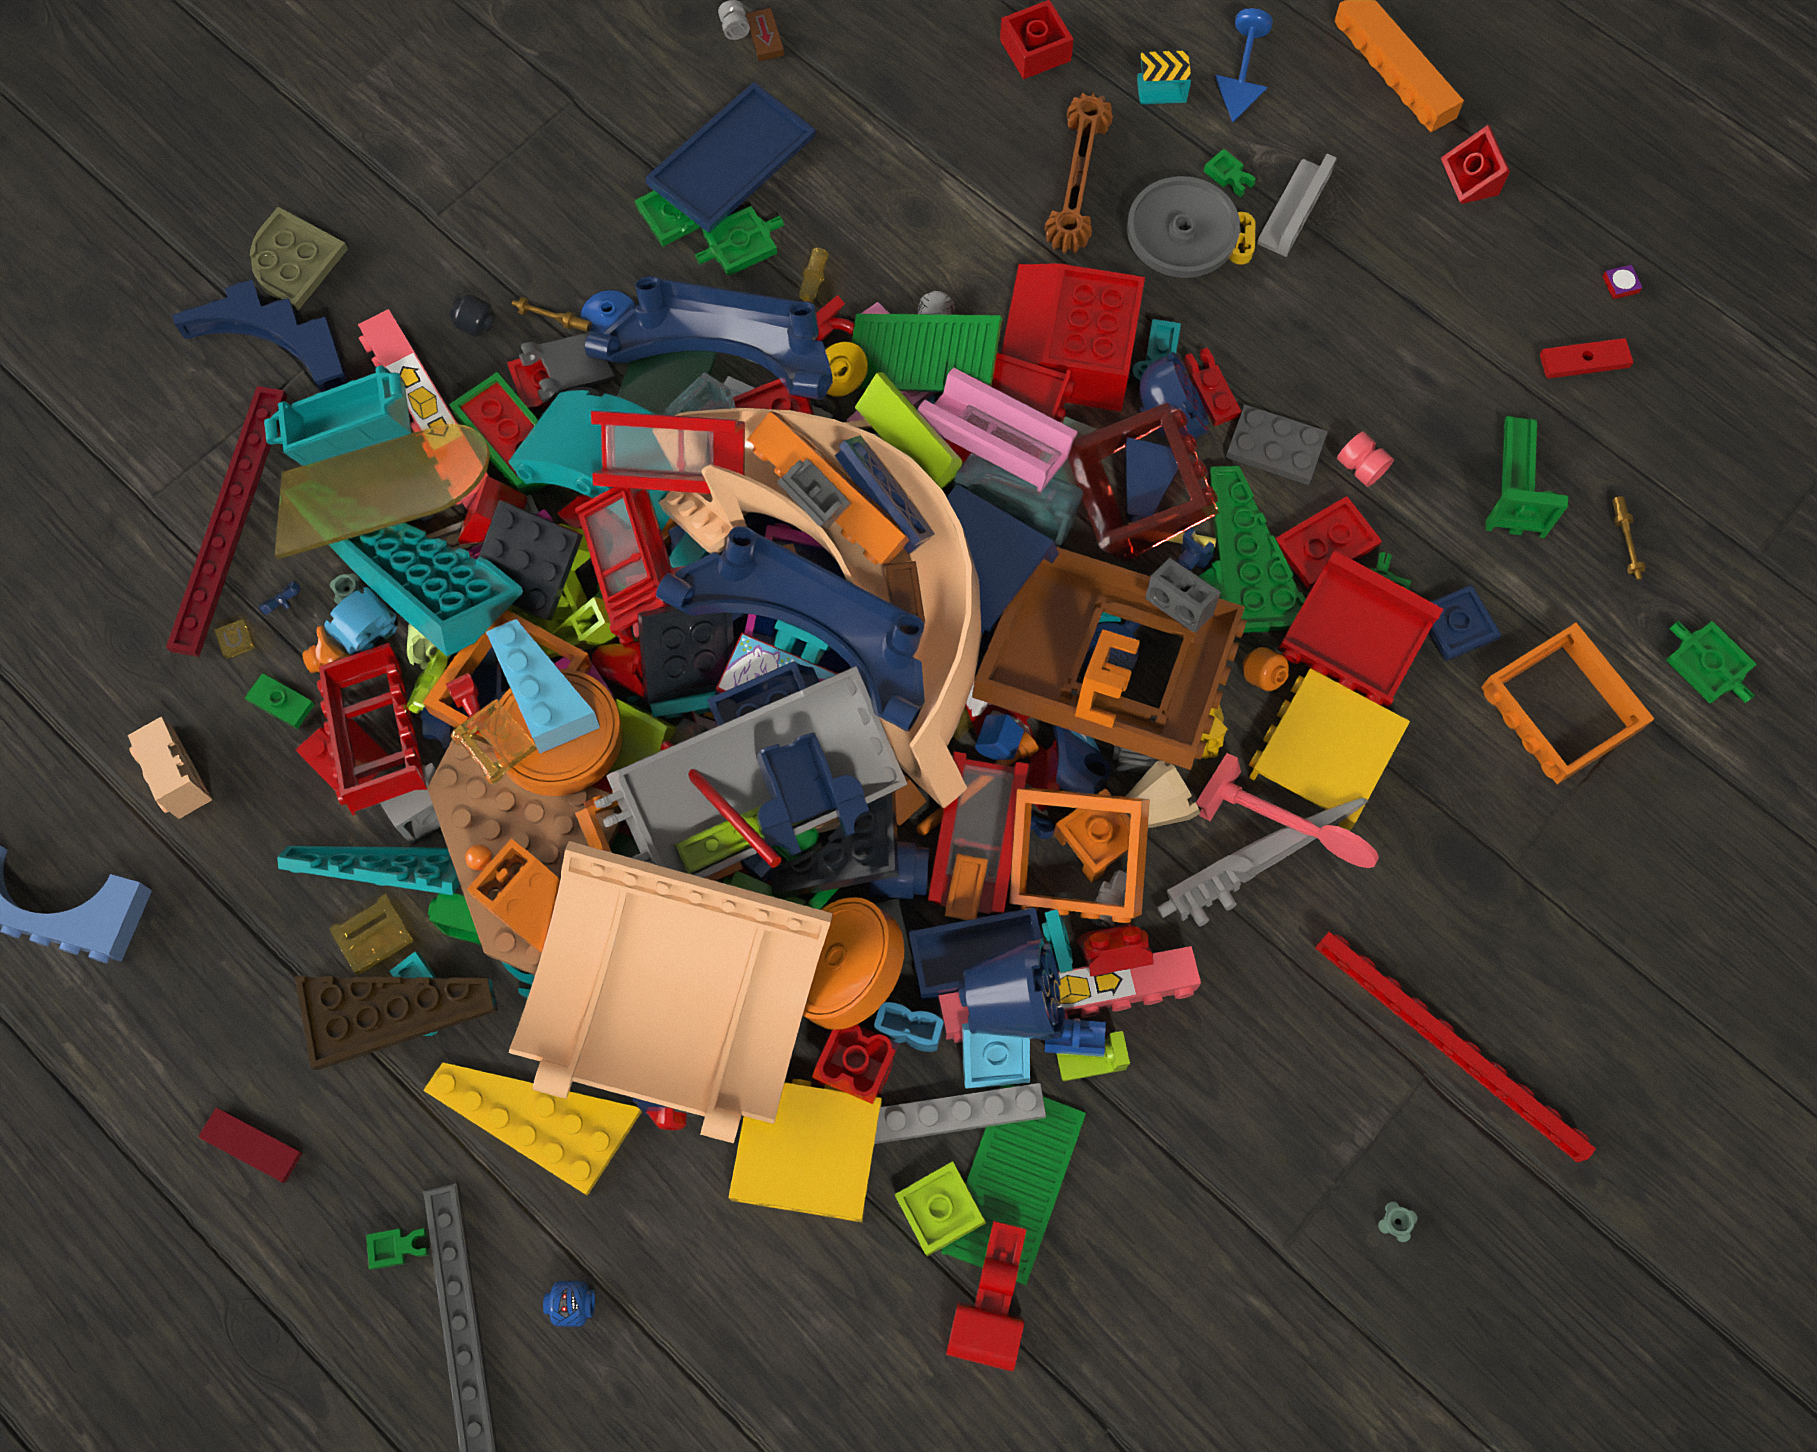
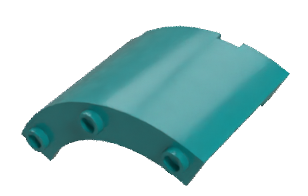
M585 390L560 392L508 462L516 471L518 477L526 484L549 483L560 485L595 498L613 487L593 486L592 473L602 469L601 425L591 424V411L653 413L637 404L604 393L602 397L590 395L589 391ZM615 426L616 466L674 470L653 433L654 428ZM648 490L660 531H662L670 517L662 510L658 502L664 499L670 491ZM623 498L607 506L633 530Z

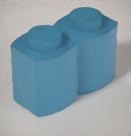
M888 1002L883 1003L878 1010L874 1031L876 1034L884 1035L897 1043L907 1042V1044L917 1050L933 1052L938 1049L944 1021L935 1014L924 1011L911 1012L900 1004Z

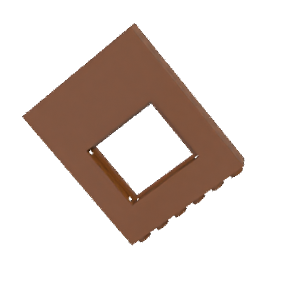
M1056 547L1059 555L1051 564L1043 559L1003 611L975 677L972 698L1191 770L1194 758L1201 760L1207 743L1201 740L1202 734H1210L1215 716L1209 715L1211 708L1218 709L1223 692L1217 689L1219 684L1226 685L1231 667L1225 665L1227 660L1234 661L1239 644L1233 641L1235 636L1242 637L1247 620L1241 619L1245 606L1218 599L1214 615L1194 633L1145 599L1150 576ZM1103 612L1184 638L1159 709L1122 696L1117 699L1097 693L1092 707L1116 714L1112 728L1075 717L1082 683L1076 682ZM1072 689L1078 691L1076 696L1071 694ZM1151 715L1157 717L1156 721L1150 720Z

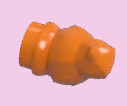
M319 626L317 627V646L313 645L303 652V661L309 672L316 673L319 672L320 666L352 655L345 652L342 647L327 637L324 627Z

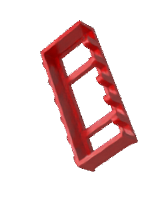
M390 643L320 666L321 680L317 681V686L321 696L324 698L323 701H320V705L325 717L328 719V721L324 722V728L331 740V743H328L327 746L331 758L335 761V764L331 765V770L336 782L339 783V787L335 788V793L340 805H347L354 816L358 810L414 790H427L411 711L407 707L408 698L401 665ZM387 673L390 692L348 707L344 706L342 688ZM393 704L403 751L356 767L347 719ZM403 763L406 765V768L362 784L358 783V779Z

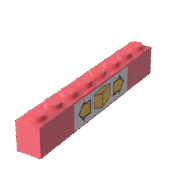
M388 309L358 324L363 334L358 338L367 353L373 351L375 357L371 358L375 367L383 365L390 372L400 374L401 381L405 385L408 413L413 419L410 426L417 439L421 437L425 439L426 444L422 445L430 461L434 459L438 461L439 466L435 467L443 483L447 481L451 483L453 488L448 491L456 505L462 503L466 511H468L471 501L488 474Z
M1192 946L1153 953V965L1090 977L1086 967L1073 969V971L1062 974L1059 972L1061 1004L1058 1008H1064L1065 1019H1068L1069 1015L1080 1014L1082 1018L1098 1015L1100 1009L1112 1007V1011H1122L1131 1008V1003L1143 1001L1144 1005H1152L1162 1002V997L1175 995V999L1193 996L1201 981ZM959 992L939 995L938 1003L941 1018L944 1021L943 1028L946 1040L953 1039L955 1043L963 1042L962 1024L968 1023V1006L963 1007L961 1005Z

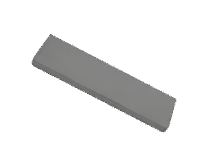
M1326 154L1320 166L1305 159L1301 160L1257 241L1258 245L1287 257L1332 174L1336 157Z

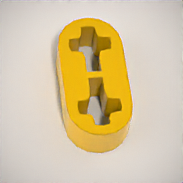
M1238 212L1240 224H1243L1245 231L1244 233H1239L1236 248L1229 258L1233 263L1239 265L1248 263L1252 259L1255 249V220L1252 215L1246 212ZM1239 243L1243 244V251L1245 253H1240L1238 249Z

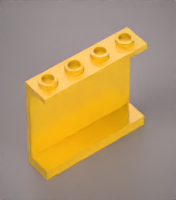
M1310 668L1306 677L1304 678L1299 675L1292 687L1291 692L1296 694L1292 702L1285 700L1277 716L1282 719L1278 727L1271 725L1263 739L1264 742L1268 743L1265 750L1262 752L1257 749L1249 766L1254 769L1249 778L1255 781L1259 773L1325 810L1359 798L1368 800L1410 721ZM1365 805L1341 821L1338 827L1350 831Z
M792 1079V1084L784 1083L774 1124L746 1116L743 1118L729 1199L735 1202L863 1222L865 1197L882 1099L876 1097L872 1105L828 1084H825L824 1089L811 1087L812 1082L801 1079Z

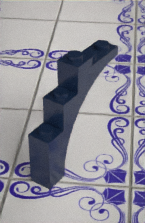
M253 279L225 288L227 298L214 300L208 304L185 309L180 313L172 315L174 324L184 339L206 334L235 333L252 335L283 347L305 364L321 392L349 382L333 330L325 317L312 319L307 323L301 324L289 298L265 305Z

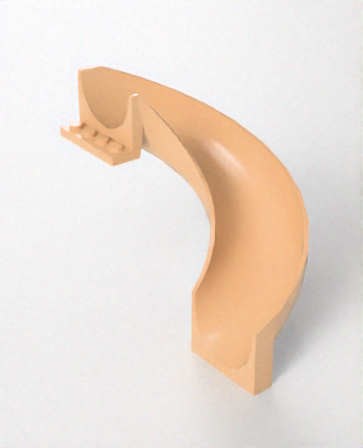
M754 408L690 411L674 415L745 421V476L719 466L708 465L707 431L684 430L685 461L687 462L685 471L702 472L711 494L670 491L664 499L658 502L662 510L710 554L714 552L719 554L726 549L728 534L732 528L737 526L747 527L743 517L747 513L755 512L770 515L794 525L812 536L838 562L847 581L890 603L884 569L886 564L878 563L875 565L863 555L865 549L857 542L855 544L849 542L840 533L842 528L836 522L829 528L819 527L777 483L780 477L774 472L776 466L769 460L766 462L761 460L753 453L752 449L754 446L747 439L770 411L781 414L851 480L852 478L836 459L835 455L841 450L839 445L844 440L861 435L933 530L935 535L916 551L908 554L903 548L890 563L916 561L925 616V628L914 658L922 662L925 702L909 732L880 717L879 720L900 768L940 806L945 808L967 789L947 746L958 726L974 683L981 642L979 578L968 540L943 490L908 455L870 432L835 419L791 410ZM654 428L653 433L673 469L679 471L677 466L679 461V430Z

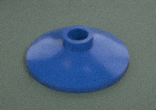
M613 290L602 291L586 301L581 311V318L592 322L590 332L603 334L628 311L635 309L636 306L633 300L622 292Z

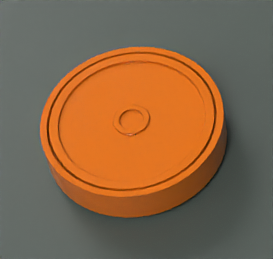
M559 669L595 712L600 726L597 730L539 753L511 688L503 695L494 710L490 726V739L494 753L507 776L527 791L545 796H564L580 792L603 778L619 756L623 741V726L616 703L610 692L599 681L580 671Z
M857 897L844 898L821 909L833 914L802 1016L828 1029H845L859 1024L870 1017L889 997L897 983L903 965L904 939L898 923L891 915L874 903Z

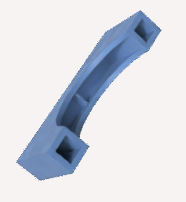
M0 846L1 933L15 938H20L21 933L31 936L30 941L49 947L50 942L60 944V950L78 955L80 950L89 952V958L103 963H108L109 959L122 962L152 892L151 889L140 882L110 874L101 890L90 900L76 908L53 914L29 912L21 909L7 891L3 868L8 850Z

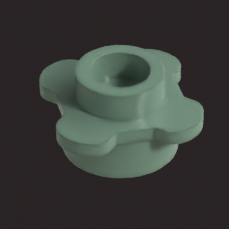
M354 573L349 575L343 574L331 581L330 588L335 593L334 601L337 605L357 590L361 594L364 593L359 588L358 582L360 579L358 575ZM348 587L349 591L345 592L344 589Z
M1390 1202L1385 1206L1386 1214L1384 1219L1378 1223L1379 1230L1384 1234L1390 1233L1396 1236L1399 1242H1407L1411 1238L1410 1232L1418 1220L1417 1215L1412 1210L1409 1211L1399 1207L1396 1202ZM1396 1219L1401 1221L1400 1225L1395 1224Z

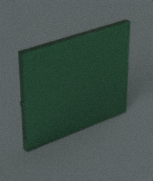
M679 351L630 361L617 397L637 404L656 415L674 416L678 413L698 411L717 354L716 352Z

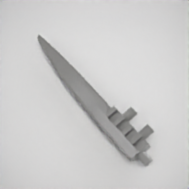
M1359 798L1305 819L1311 821L1319 828L1325 825L1336 826L1365 805L1368 800ZM1288 826L1226 856L1168 889L1167 894L1170 900L1157 906V910L1162 918L1176 911L1182 921L1188 918L1187 915L1191 914L1198 926H1203L1209 921V918L1202 909L1203 906H1211L1212 901L1218 898L1226 911L1231 910L1237 903L1229 891L1233 890L1235 892L1239 890L1241 882L1245 883L1254 878L1258 873L1315 840L1316 837L1305 835Z

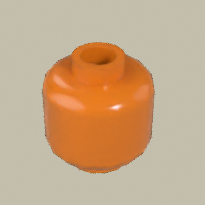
M1259 647L1250 652L1243 661L1245 680L1264 691H1273L1279 688L1288 678L1289 665L1287 659L1271 649Z

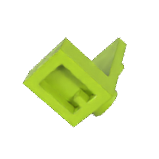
M1123 1031L1110 1033L1108 1038L1105 1039L1104 1057L1056 1053L1063 1081L1123 1071L1130 1064Z

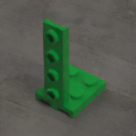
M1506 416L1502 496L1486 519L1485 531H1492L1494 527L1509 528V534L1521 535L1523 530L1539 532V538H1545L1568 507V496L1558 495L1553 491L1535 492L1537 419H1524L1513 416Z

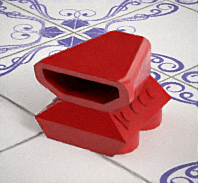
M857 1024L845 1029H833L817 1062L812 1078L816 1079L815 1084L820 1086L828 1084L873 1105L877 1095L881 1094L891 1072L899 1043Z

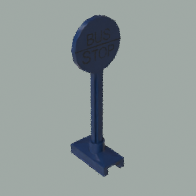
M1190 527L1183 535L1181 556L1177 561L1178 564L1189 571L1196 565L1204 572L1212 563L1214 544L1209 541L1203 548L1201 544L1194 541L1195 529ZM1127 620L1124 625L1107 622L1098 624L1082 664L1083 669L1087 671L1102 629L1136 639L1133 633L1141 624ZM1111 647L1108 663L1132 672L1138 661L1139 648L1136 654H1132Z

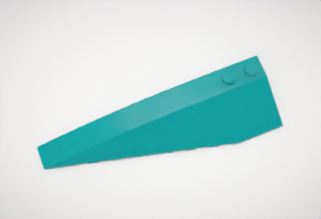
M310 482L286 493L291 503L345 563L388 605L446 656L474 644L523 593L521 586L490 561L482 557L474 559L470 557L469 551L460 547L457 550L447 547V542L442 539H429L424 531L392 517L385 519L380 516V512L377 510L360 508L357 501L352 499L342 500L339 498L338 493L319 484Z

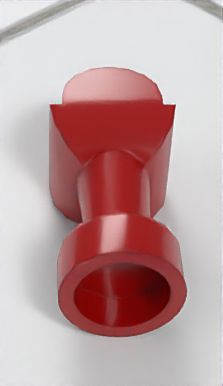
M468 672L446 683L457 707L463 706L469 715L466 725L470 733L478 734L488 730L491 726L492 717L488 711H481L477 700L479 692L470 673Z

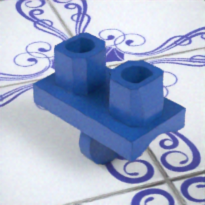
M1065 1019L1063 1036L1058 1039L1045 1040L1044 1052L1104 1057L1106 1022Z

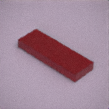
M215 1108L198 1138L282 1183H286L303 1154L219 1108Z

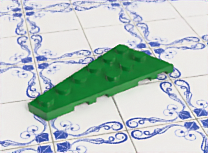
M1240 466L1210 467L1208 473L1218 561L1221 560L1226 601L1245 606L1241 619L1247 620L1243 633L1288 631L1305 598L1302 592H1299L1292 578L1293 573L1274 535L1271 536L1266 526L1267 521L1263 513H1260L1253 499L1254 495Z

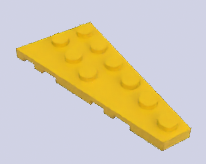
M442 1062L423 1091L587 1196L642 1112L635 1106L570 1091L567 1099L533 1090L534 1083Z

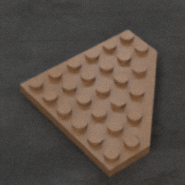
M456 732L427 789L484 953L489 957L535 975L542 953L473 899L466 890L483 870L476 871L468 867L465 861V854L471 846L482 844L490 849L493 860L512 838L561 879L563 859L568 842L571 841L589 846L575 813L585 808L583 802L599 795L605 797L610 794L592 786L580 792L564 796H545L527 791L507 776L492 746ZM620 806L596 815L609 847H611L623 820L609 827H605L603 820L612 814L622 812ZM514 865L511 872L517 874L522 865ZM498 889L492 890L489 895L490 899L494 900L501 891Z

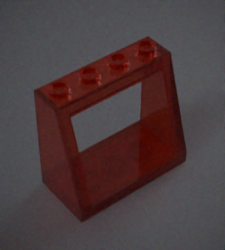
M1167 402L1073 440L1068 460L1100 549L1126 562L1219 513L1215 504L1218 502L1217 494L1207 483L1205 477L1208 476V471L1204 463L1200 459L1198 460L1195 452L1198 450V446L1193 436L1188 434L1185 426L1188 424V420L1182 409H1176ZM1163 426L1191 500L1125 526L1101 460L1126 447L1128 437L1138 440Z

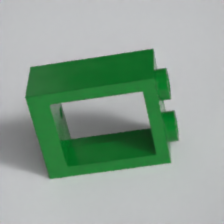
M438 893L437 898L434 897L429 905V921L444 935L481 945L465 896L456 893L453 895Z

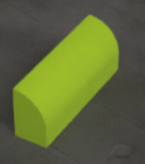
M876 373L855 408L885 442L911 457L940 488L949 486L962 466V459L884 373Z

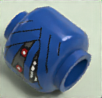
M557 1281L553 1285L551 1293H545L543 1312L544 1314H549L551 1323L554 1326L581 1327L587 1322L588 1318H592L594 1315L595 1291L594 1289H589L585 1281Z

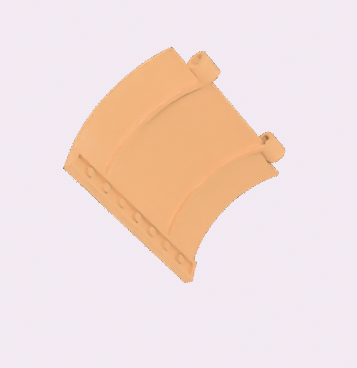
M569 841L565 849L560 885L546 941L509 1053L541 1061L533 1084V1090L567 1099L572 1082L574 1081L705 1116L700 1135L734 1143L741 1115L772 1124L775 1122L801 1018L833 913Z

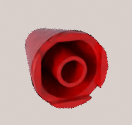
M640 640L632 641L624 646L621 643L599 646L592 655V664L600 676L644 699Z

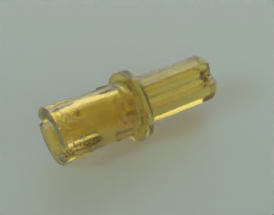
M812 249L808 266L803 270L804 279L799 297L804 302H813L815 300L819 285L825 278L823 272L829 254L824 249Z

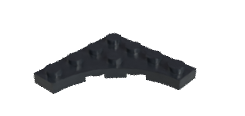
M896 791L867 804L869 811L856 818L854 823L855 833L853 835L845 837L840 824L828 837L829 842L815 853L811 854L808 852L794 860L772 868V895L778 899H785L898 877Z

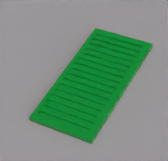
M856 314L852 343L858 345L865 352L868 360L866 377L856 390H866L876 373L882 372L900 391L944 392L948 373L953 368L991 387L1003 318L1001 315Z
M1010 1084V1085H1001V1088H1000V1089L1011 1088V1087H1017V1086H1014V1085H1012V1084ZM1043 1097L1046 1118L986 1127L966 1181V1186L986 1223L943 1247L941 1250L943 1255H950L983 1269L993 1220L1026 1228L1016 1282L1025 1286L1027 1285L1086 1115L1085 1112Z

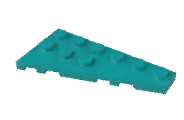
M287 846L277 857L278 869L289 870L294 873L302 872L375 883L380 886L388 885L453 895L460 885L448 848Z

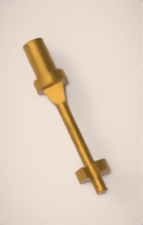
M521 297L519 301H512V306L519 308V314L525 315L528 311L556 319L563 324L564 328L569 330L576 328L590 332L592 328L591 321L576 317L575 313L568 311L566 314H557L534 307L527 303L529 299Z
M1623 496L1616 497L1612 500L1616 513L1614 522L1615 526L1622 528L1632 564L1628 565L1627 571L1628 574H1635L1636 580H1641V573L1645 571L1646 565L1645 562H1638L1629 524L1633 523V516L1628 513L1625 498Z

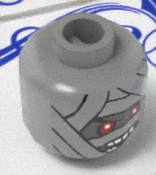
M933 291L925 294L920 299L917 314L954 315L955 304L946 293Z

